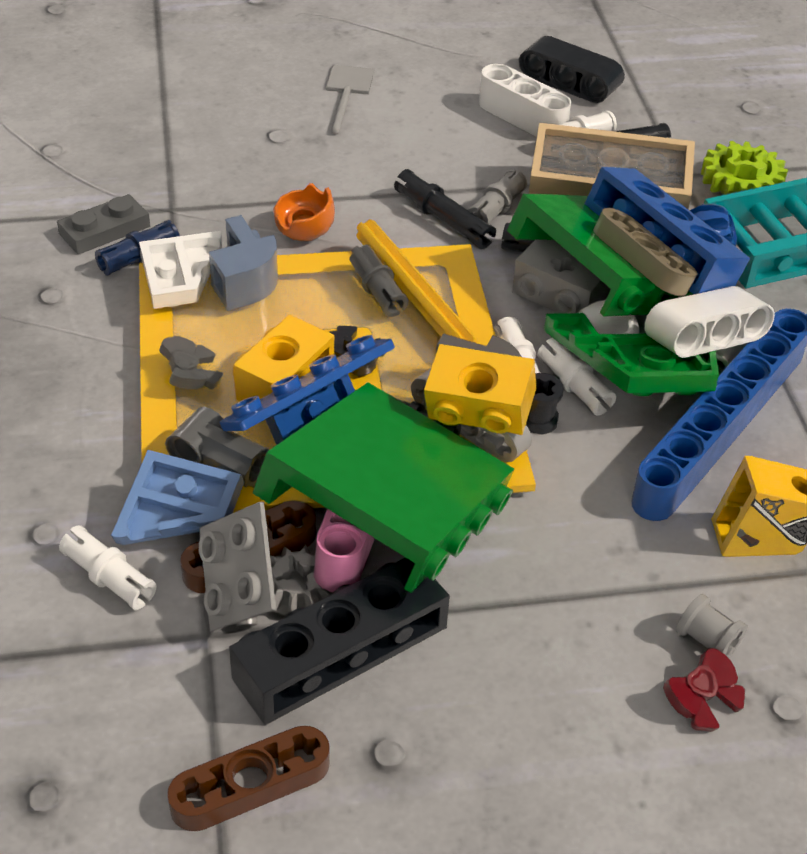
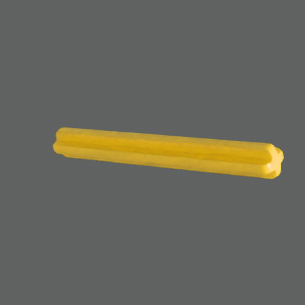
M369 219L365 223L360 222L357 225L358 233L356 237L363 245H369L382 264L392 269L394 273L393 280L441 337L443 334H447L474 343L478 342L474 334L374 220Z

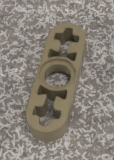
M604 208L593 229L594 233L657 287L673 295L685 296L697 276L695 268L628 214L613 208Z

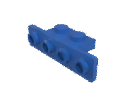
M372 335L355 339L346 345L348 352L339 357H336L335 354L328 355L312 362L309 365L311 372L300 378L298 375H292L271 385L273 391L271 394L259 399V396H253L236 403L231 407L233 414L219 421L223 431H245L266 420L276 445L353 393L355 389L348 374L394 349L395 346L392 339L374 340Z

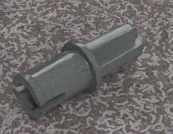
M369 245L355 246L352 249L353 254L349 260L362 278L361 285L364 291L374 296L384 315L388 317L399 315L400 313L392 301L396 300L404 311L408 306L409 300L393 280L394 273L392 269L382 264Z

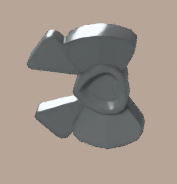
M180 336L168 337L162 341L159 351L169 360L172 370L169 380L170 384L183 389H200L204 386L208 389H214L219 384L223 376L222 372L197 369L198 364L213 362L216 355L213 351L203 345L196 346L193 341Z

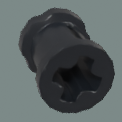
M535 373L536 391L526 426L530 433L544 435L551 433L557 428L559 413L556 407L563 397L564 387L560 379L554 375Z

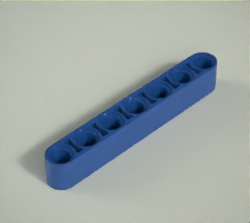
M787 308L777 311L772 327L767 334L759 340L749 342L719 375L716 390L704 392L645 457L638 468L631 500L635 513L650 521H661L669 518L801 363L807 346V314L796 309Z

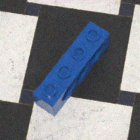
M601 167L584 203L598 216H600L604 208H613L628 214L687 261L697 271V276L689 289L691 293L699 294L736 286L750 257L637 169Z

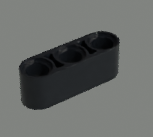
M552 36L541 37L519 57V67L523 74L545 85L593 103L603 102L625 79L622 66L614 59Z

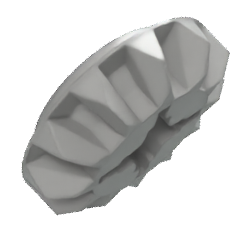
M306 544L301 551L291 552L284 546L279 556H270L276 610L274 612L287 616L293 610L301 607L306 608L333 593L321 588L316 583L314 578L315 554L309 551ZM291 572H299L301 577H307L306 590H303L301 584L298 585L295 579H290Z

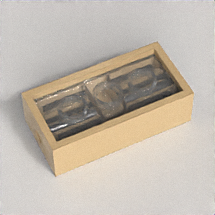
M539 123L529 194L588 196L601 167L634 168L685 208L689 209L692 196L695 141Z

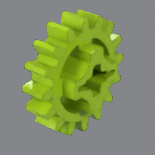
M730 141L728 147L718 143L715 150H707L706 157L703 159L701 175H703V184H711L710 191L712 193L720 191L723 195L783 183L786 180L788 169L784 168L786 163L784 160H776L777 153L775 151L768 153L763 145L753 148L748 141H745L743 146Z

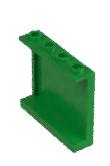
M523 193L507 231L517 240H555L611 288L600 311L603 317L648 315L651 309L658 303L684 297L670 294L657 287L594 233L593 229L599 216L584 204L588 196ZM688 291V293H687L685 296L694 295V294L691 293L690 291Z
M367 382L267 451L253 494L270 504L293 487L415 563L404 588L412 593L426 578L432 581L435 580L447 563L449 555L456 558L466 546L471 534L473 533L478 536L483 531L492 513L499 515L513 492L507 485L515 469Z

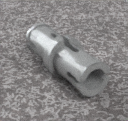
M510 169L497 183L490 184L485 188L482 198L470 207L468 211L480 219H484L483 221L487 224H490L497 215L506 213L511 208L513 199L526 189V177L522 172H519L511 179L516 174V169Z

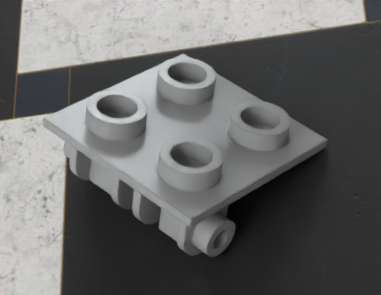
M257 502L199 528V554L203 561L206 588L204 605L209 617L210 631H216L236 624L237 628L257 625V616L276 610L264 502Z

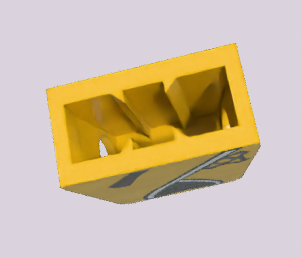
M744 456L711 518L722 556L796 555L804 550L807 545V469L754 456Z

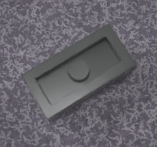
M130 194L57 220L60 236L79 255L126 237L132 231L139 232L149 228L150 218L149 213Z

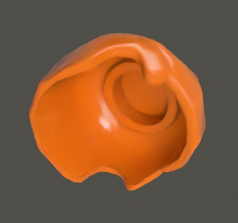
M309 183L304 190H293L280 196L273 208L278 230L293 240L313 241L324 235L334 222L335 205L331 190L327 187L322 192L313 183Z

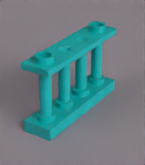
M807 178L704 200V204L714 203L724 206L732 216L737 236L736 245L744 254L750 257L739 278L740 283L745 289L807 275V233L792 236L778 220L794 216L807 230ZM759 223L773 240L757 244L743 227Z

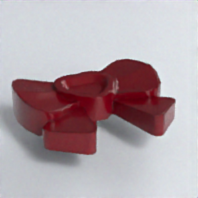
M709 648L700 657L698 667L685 677H672L664 682L663 685L665 695L671 706L685 718H691V727L694 730L713 732L720 727L706 702L715 696L734 712H739L744 708L745 688L741 685H735L738 681L736 669L732 661L715 648Z

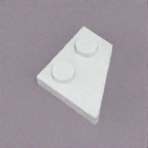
M221 231L139 242L141 259L154 309L198 302L210 276L209 252L222 248Z

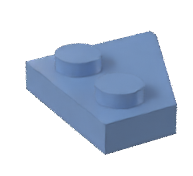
M147 450L111 536L116 544L128 545L200 532V527L233 513L244 485L242 475Z

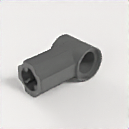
M199 407L166 439L165 445L170 456L241 474L244 481L243 486H250L252 488L255 487L265 455L269 451V449L232 431H223L219 423L223 418L219 413L207 407Z

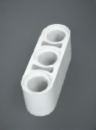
M503 64L487 65L481 72L479 105L489 113L536 137L539 123L558 125L569 122L571 100L565 94Z
M731 286L658 303L646 317L645 332L649 337L679 357L686 358L761 339L772 327L775 312L773 307L742 288Z

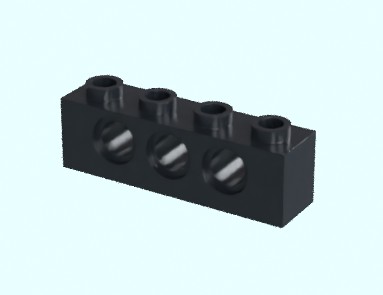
M406 557L395 563H387L375 573L354 584L343 585L330 596L306 608H297L284 619L260 631H252L244 635L238 642L230 645L232 680L263 724L267 725L446 629L450 595L436 579L432 581L429 578H426L412 593L408 592L404 588L415 563Z

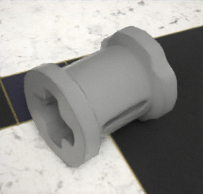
M700 594L690 603L680 617L676 626V632L683 637L690 635L708 649L715 648L729 657L744 638L748 625L741 620L733 622L710 605L711 599Z

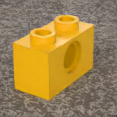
M289 314L276 327L270 328L264 337L247 353L241 354L233 365L235 399L242 401L253 396H259V399L273 392L271 385L292 375H298L300 378L311 372L309 365L312 362L334 354V335Z
M439 344L424 388L428 418L438 420L446 425L462 424L485 428L493 433L501 434L508 432L523 435L536 391L535 359Z

